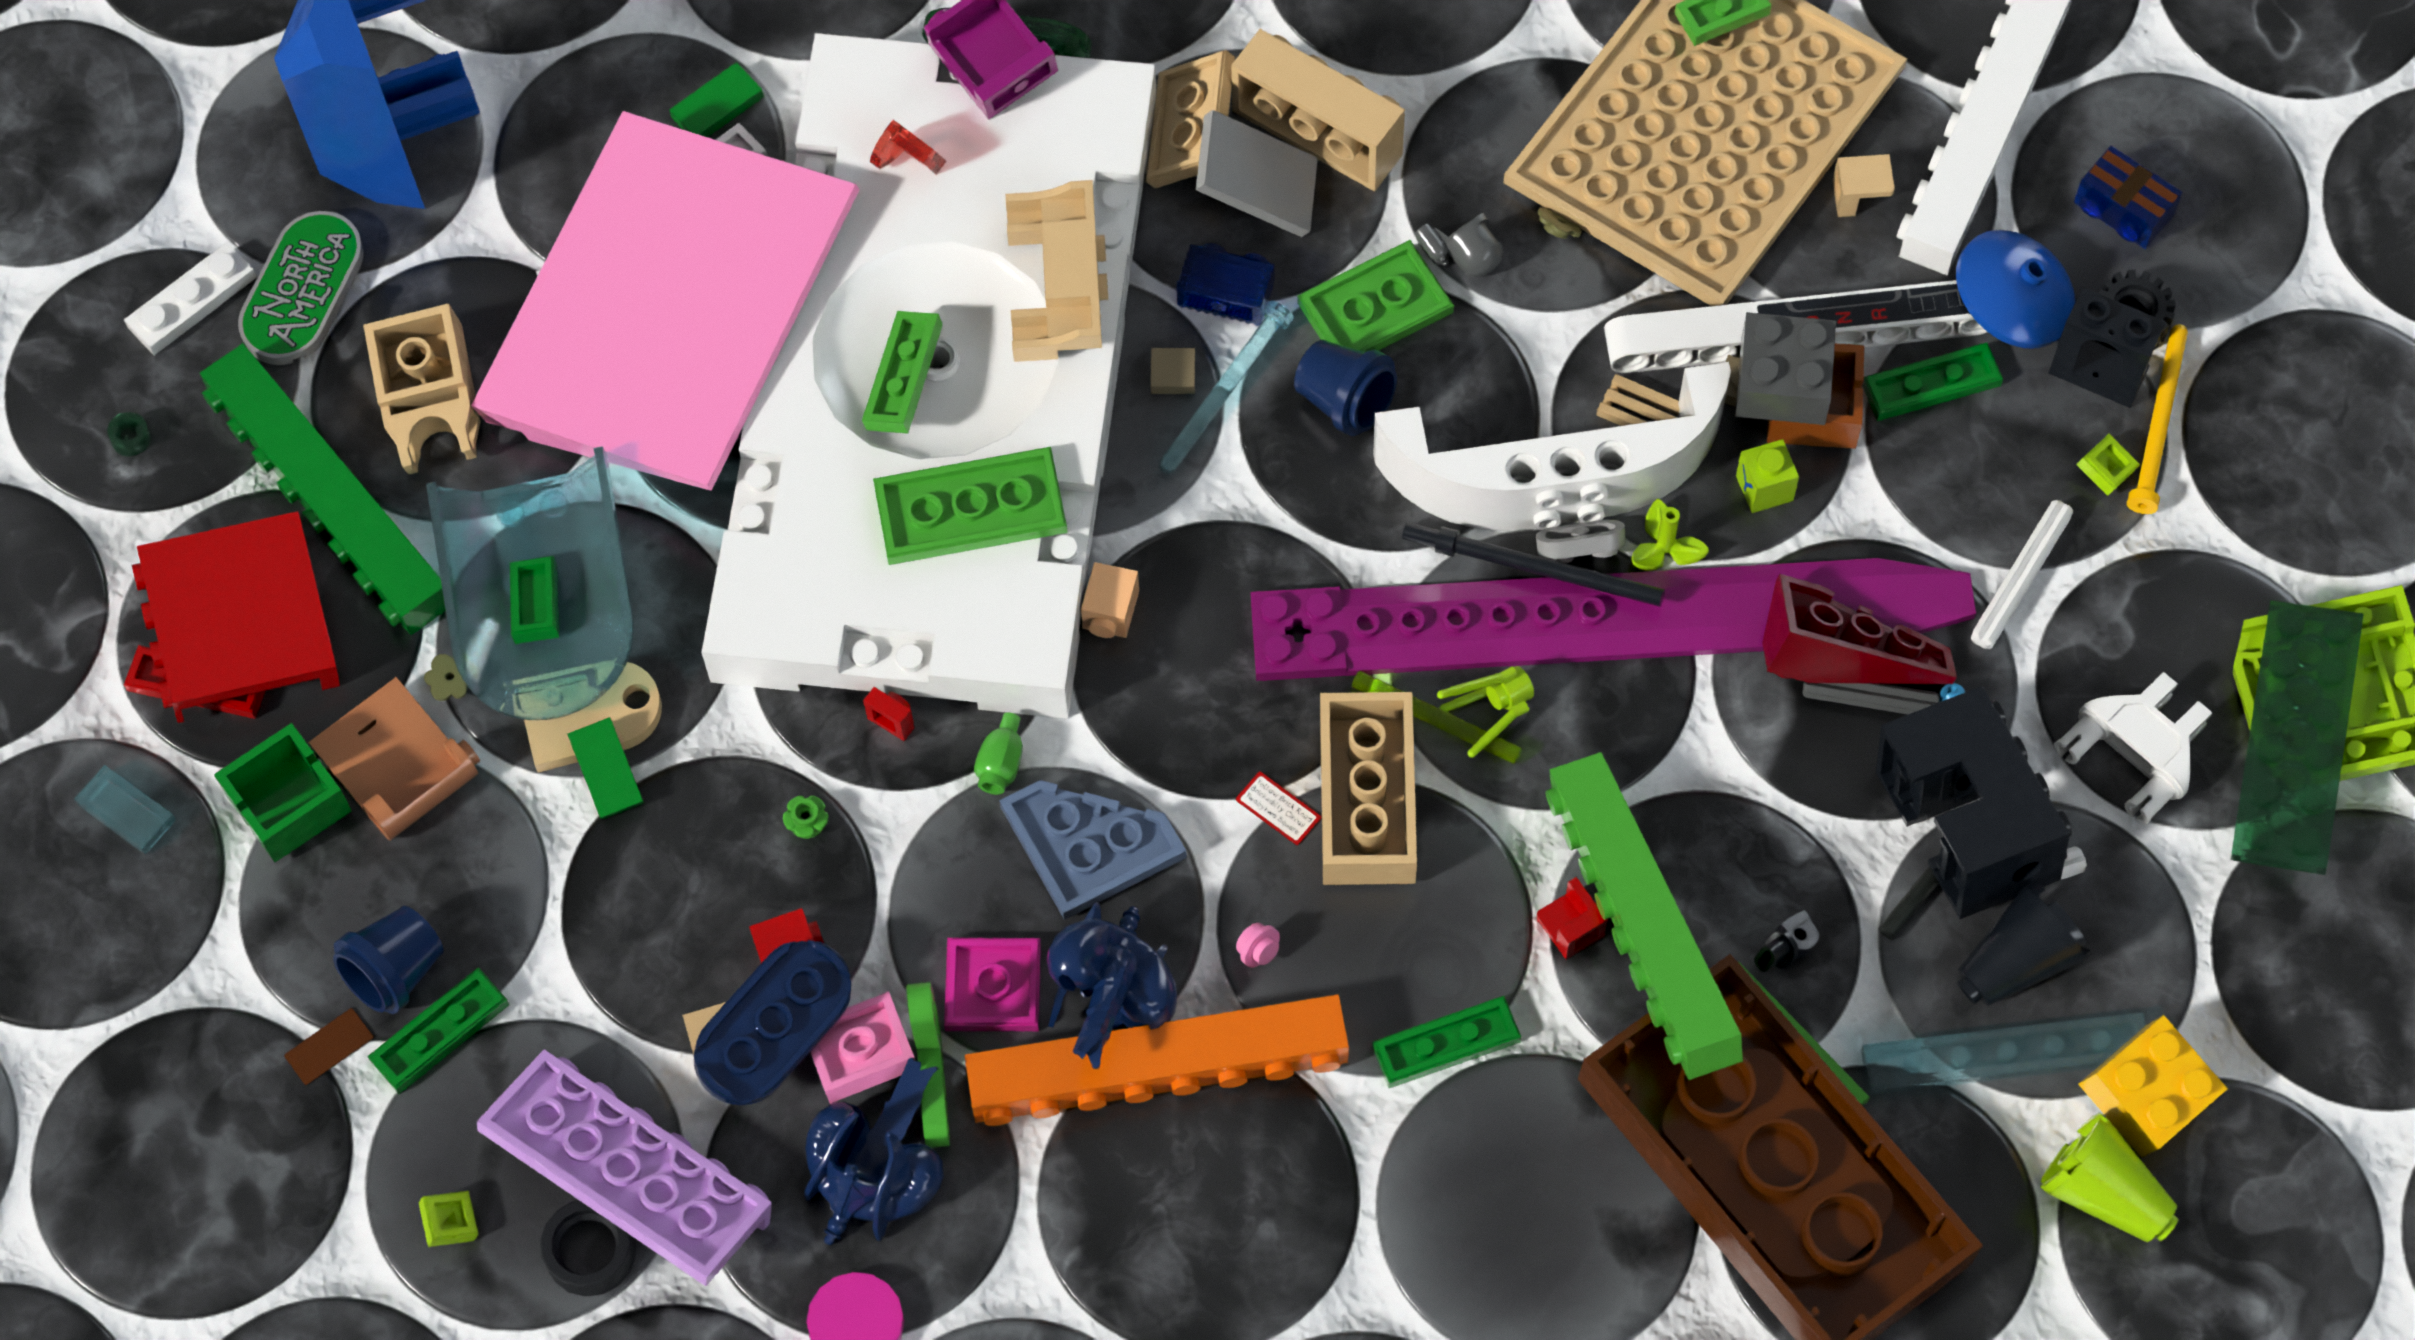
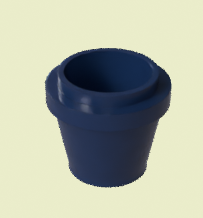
M1322 339L1312 344L1303 355L1296 370L1294 386L1299 394L1303 395L1332 419V423L1337 430L1349 436H1356L1374 427L1375 413L1388 410L1396 391L1397 374L1393 359L1378 350L1365 352Z
M401 906L398 910L356 933L346 932L334 943L335 955L333 956V961L342 980L365 1005L377 1012L386 1011L396 1014L409 1003V994L436 960L444 953V948L435 930L418 912L408 906Z

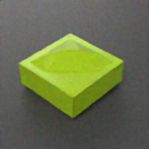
M2110 434L2104 437L2076 464L2107 496L2140 466Z
M469 1190L422 1196L418 1203L428 1247L475 1241L478 1236V1230Z

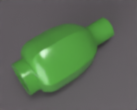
M1004 713L1000 727L991 731L985 737L978 751L974 772L979 778L978 787L986 793L993 795L1003 794L1005 787L1010 786L1016 779L1023 752L1022 740L1017 733L1021 718L1017 714Z

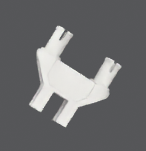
M2165 672L2139 695L2107 696L2085 703L2079 710V721L2061 739L2054 743V748L2060 757L2069 750L2070 754L2066 757L2065 761L2070 764H2076L2098 740H2104L2148 777L2149 781L2124 806L2131 817L2141 808V814L2135 821L2144 825L2149 823L2151 818L2169 800L2181 799L2188 792L2190 781L2189 743L2206 727V721L2212 715V712L2199 701L2175 724L2159 710L2171 699L2173 695L2171 692L2178 684Z

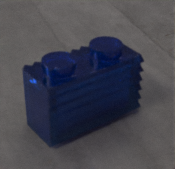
M1205 243L1202 246L1190 244L1179 281L1177 282V305L1181 308L1195 309L1197 312L1203 311L1206 314L1211 313L1214 316L1220 315L1222 318L1228 317L1231 320L1236 319L1239 322L1245 321L1247 324L1253 323L1256 326H1260L1275 282V264L1269 263L1265 257L1255 253H1247L1244 256L1227 253L1223 247L1214 243Z

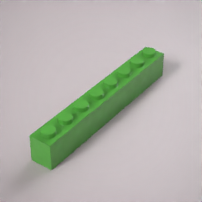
M1600 752L1549 769L1551 789L1546 790L1545 793L1550 810L1554 816H1562L1565 822L1562 824V831L1570 850L1578 849L1581 858H1578L1581 874L1587 885L1594 883L1598 891L1595 893V899L1604 920L1611 918L1615 928H1612V935L1620 955L1628 953L1632 961L1629 964V970L1633 983L1638 991L1645 989L1649 997L1646 1004L1650 1018L1656 1028L1663 1026L1667 1037H1664V1043L1673 1065L1681 1063L1688 1080L1743 1062L1741 1033L1602 753Z

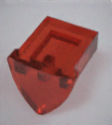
M894 119L876 143L869 161L878 169H882L905 151L936 175L946 163V160L934 149Z

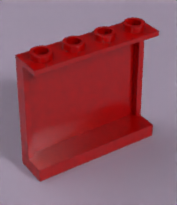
M299 511L137 546L140 563L132 565L137 590L146 589L149 602L141 603L146 630L155 628L158 641L149 643L155 669L164 667L167 679L166 681L158 682L164 709L173 707L177 723L184 722L182 709L313 679H320L322 690L340 687L336 663Z

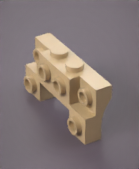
M1093 180L1070 181L1062 186L1044 191L1005 194L1008 245L1043 244L1046 308L1011 310L1014 362L1058 359V351L1102 348L1100 301L1108 300L1107 273L1098 274V262L1106 261L1105 235H1096Z

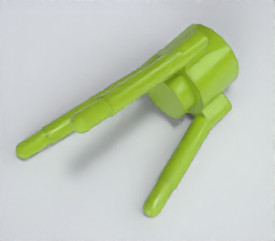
M1511 666L1500 673L1438 691L1437 697L1439 699L1468 693L1440 705L1439 711L1446 713L1485 697H1488L1491 704L1497 710L1503 708L1509 710L1468 750V756L1473 758L1517 717L1529 712L1526 701L1534 697V687L1528 674L1520 666Z

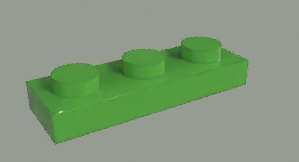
M897 311L862 418L866 430L909 433L943 326L939 314Z

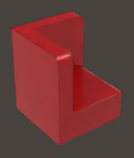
M1577 877L1568 881L1565 895L1540 909L1536 915V919L1566 960L1605 936L1607 919L1604 920L1597 904Z

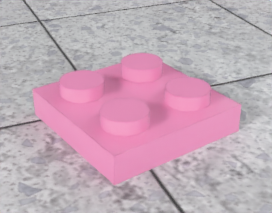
M890 992L848 1007L840 1020L811 1051L830 1104L901 1076L909 1058L915 1060Z

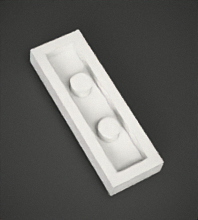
M226 242L125 318L124 321L128 329L155 356L257 278L256 273L241 255Z

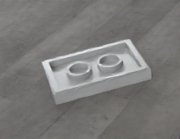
M1212 110L1204 115L1196 191L1302 237L1309 233L1311 229L1318 157Z

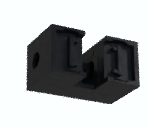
M1983 686L1882 724L1876 765V774L1907 827L1936 816L1934 817V823L1939 832L1943 834L1939 841L1941 843L1940 855L1928 859V865L1959 919L2015 898L2032 881L2044 887L2061 880L2064 861L2067 859L2069 837L2072 835V828L2066 814L2062 810L2057 811L2049 799V788L2044 777L2040 773L2035 774L2027 762L2028 756L2023 742L2018 736L2012 737L2009 732L2001 705L1997 700H1990Z

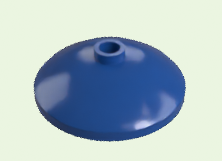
M1992 230L1984 232L1971 240L1958 258L1956 281L1961 299L1971 316L1988 333L2007 344L2028 349L2046 347L2061 338L2065 323L2076 302L2075 293L2065 268L2057 257L2044 245L2017 232Z

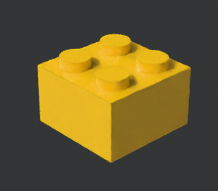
M2164 1015L2143 1027L2078 1084L2141 1158L2160 1149L2228 1089Z

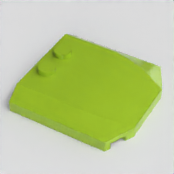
M2402 585L2244 620L2232 673L2256 754L2291 791L2415 765V636L2413 633L2415 623Z

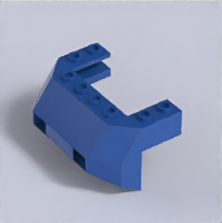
M298 0L274 60L319 174L376 203L425 209L401 141L480 114L472 86L466 76L458 50L448 54H438L431 57L428 61L407 68H397L387 75L377 77L358 24L427 0Z

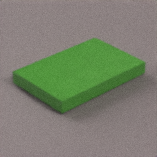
M1411 240L1297 296V304L1321 340L1324 339L1328 342L1365 352L1370 350L1379 351L1454 313V304Z

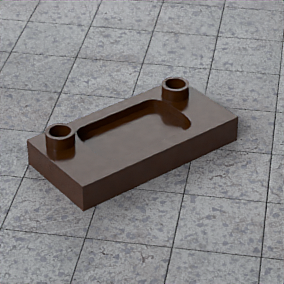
M1729 954L1709 968L1741 1033L1743 1062L1688 1080L1681 1063L1673 1065L1664 1043V1037H1667L1663 1026L1656 1028L1648 1012L1584 1058L1577 1080L1795 1340H1874L1972 1265L1983 1244L1737 960Z

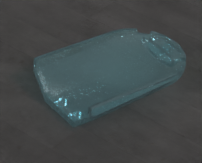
M603 446L594 448L595 455L571 473L477 492L443 488L438 486L436 482L426 483L455 664L462 679L473 694L487 706L504 715L535 721L557 719L578 712L603 696L617 681L628 662L634 640V618L608 456ZM554 556L558 572L559 638L515 644L511 636L510 562Z

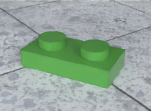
M1685 0L1676 4L1675 15L1694 46L1770 15L1772 5L1769 0Z

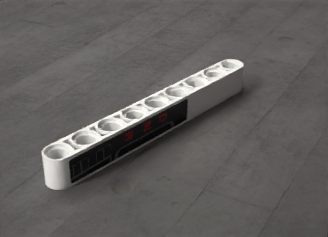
M1956 280L1616 317L1604 326L1611 369L1619 373L1724 363L1728 355L1740 358L1741 337L1746 312L1835 320V343L1865 345V348L1968 337L1987 333L1965 307L1958 291Z

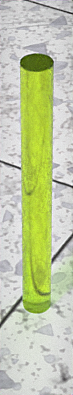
M1360 670L1357 672L1352 683V687L1362 692H1404ZM1412 696L1413 716L1473 745L1487 732ZM1498 736L1483 749L1514 765L1522 752L1521 747Z

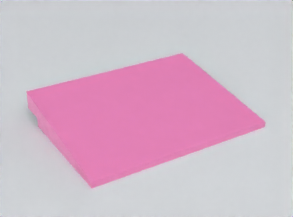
M622 111L471 406L485 422L522 432L529 441L712 491L860 189L856 184Z

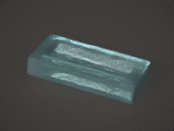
M106 765L99 770L74 798L78 806L144 854L148 853L176 821L172 813Z

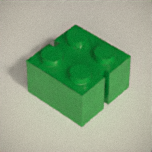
M292 723L213 774L229 801L247 826L250 827L274 863L352 812L339 786L320 760H317L314 752Z

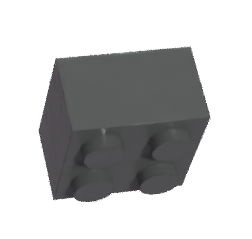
M1746 312L1741 337L1735 417L1825 425L1831 401L1836 321Z

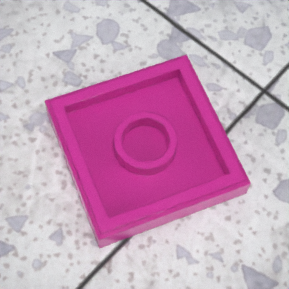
M947 938L945 1031L1039 1032L1041 938Z

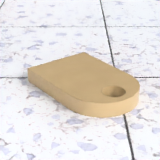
M604 662L516 685L531 752L538 773L578 762L567 733L610 717L622 748L626 750L645 741L656 729L661 717L662 702L655 681L643 668L629 662ZM641 691L650 696L648 703L642 708L632 709L625 705L628 696L634 692Z

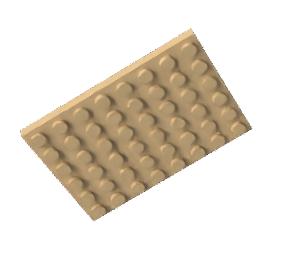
M1641 0L1504 174L1503 183L1541 206L1552 210L1585 232L1708 305H1727L1905 69L1907 58L1805 0H1769L1772 5L1770 15L1694 46L1675 15L1676 4L1685 0Z

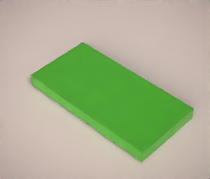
M1051 447L873 478L889 565L1068 533Z

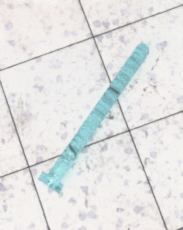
M1269 301L1262 311L1265 319L1160 460L1159 468L1163 472L1169 474L1175 471L1278 329H1287L1292 323L1294 317L1285 306L1276 301Z

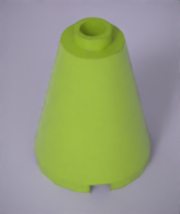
M2100 1113L2093 1115L2077 1130L2080 1136L2070 1145L2066 1143L2049 1164L2040 1182L2042 1185H2040V1188L2047 1194L2144 1242H2149L2155 1237L2162 1241L2178 1222V1218L2174 1216L2177 1209L2176 1203L2109 1119Z

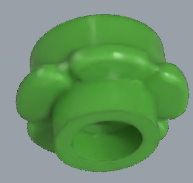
M802 795L794 797L788 802V810L783 814L785 827L797 837L804 839L819 835L827 825L829 818L828 813L824 810L826 807L825 803L813 795L808 798ZM804 812H808L810 814L809 818L803 819L801 815Z

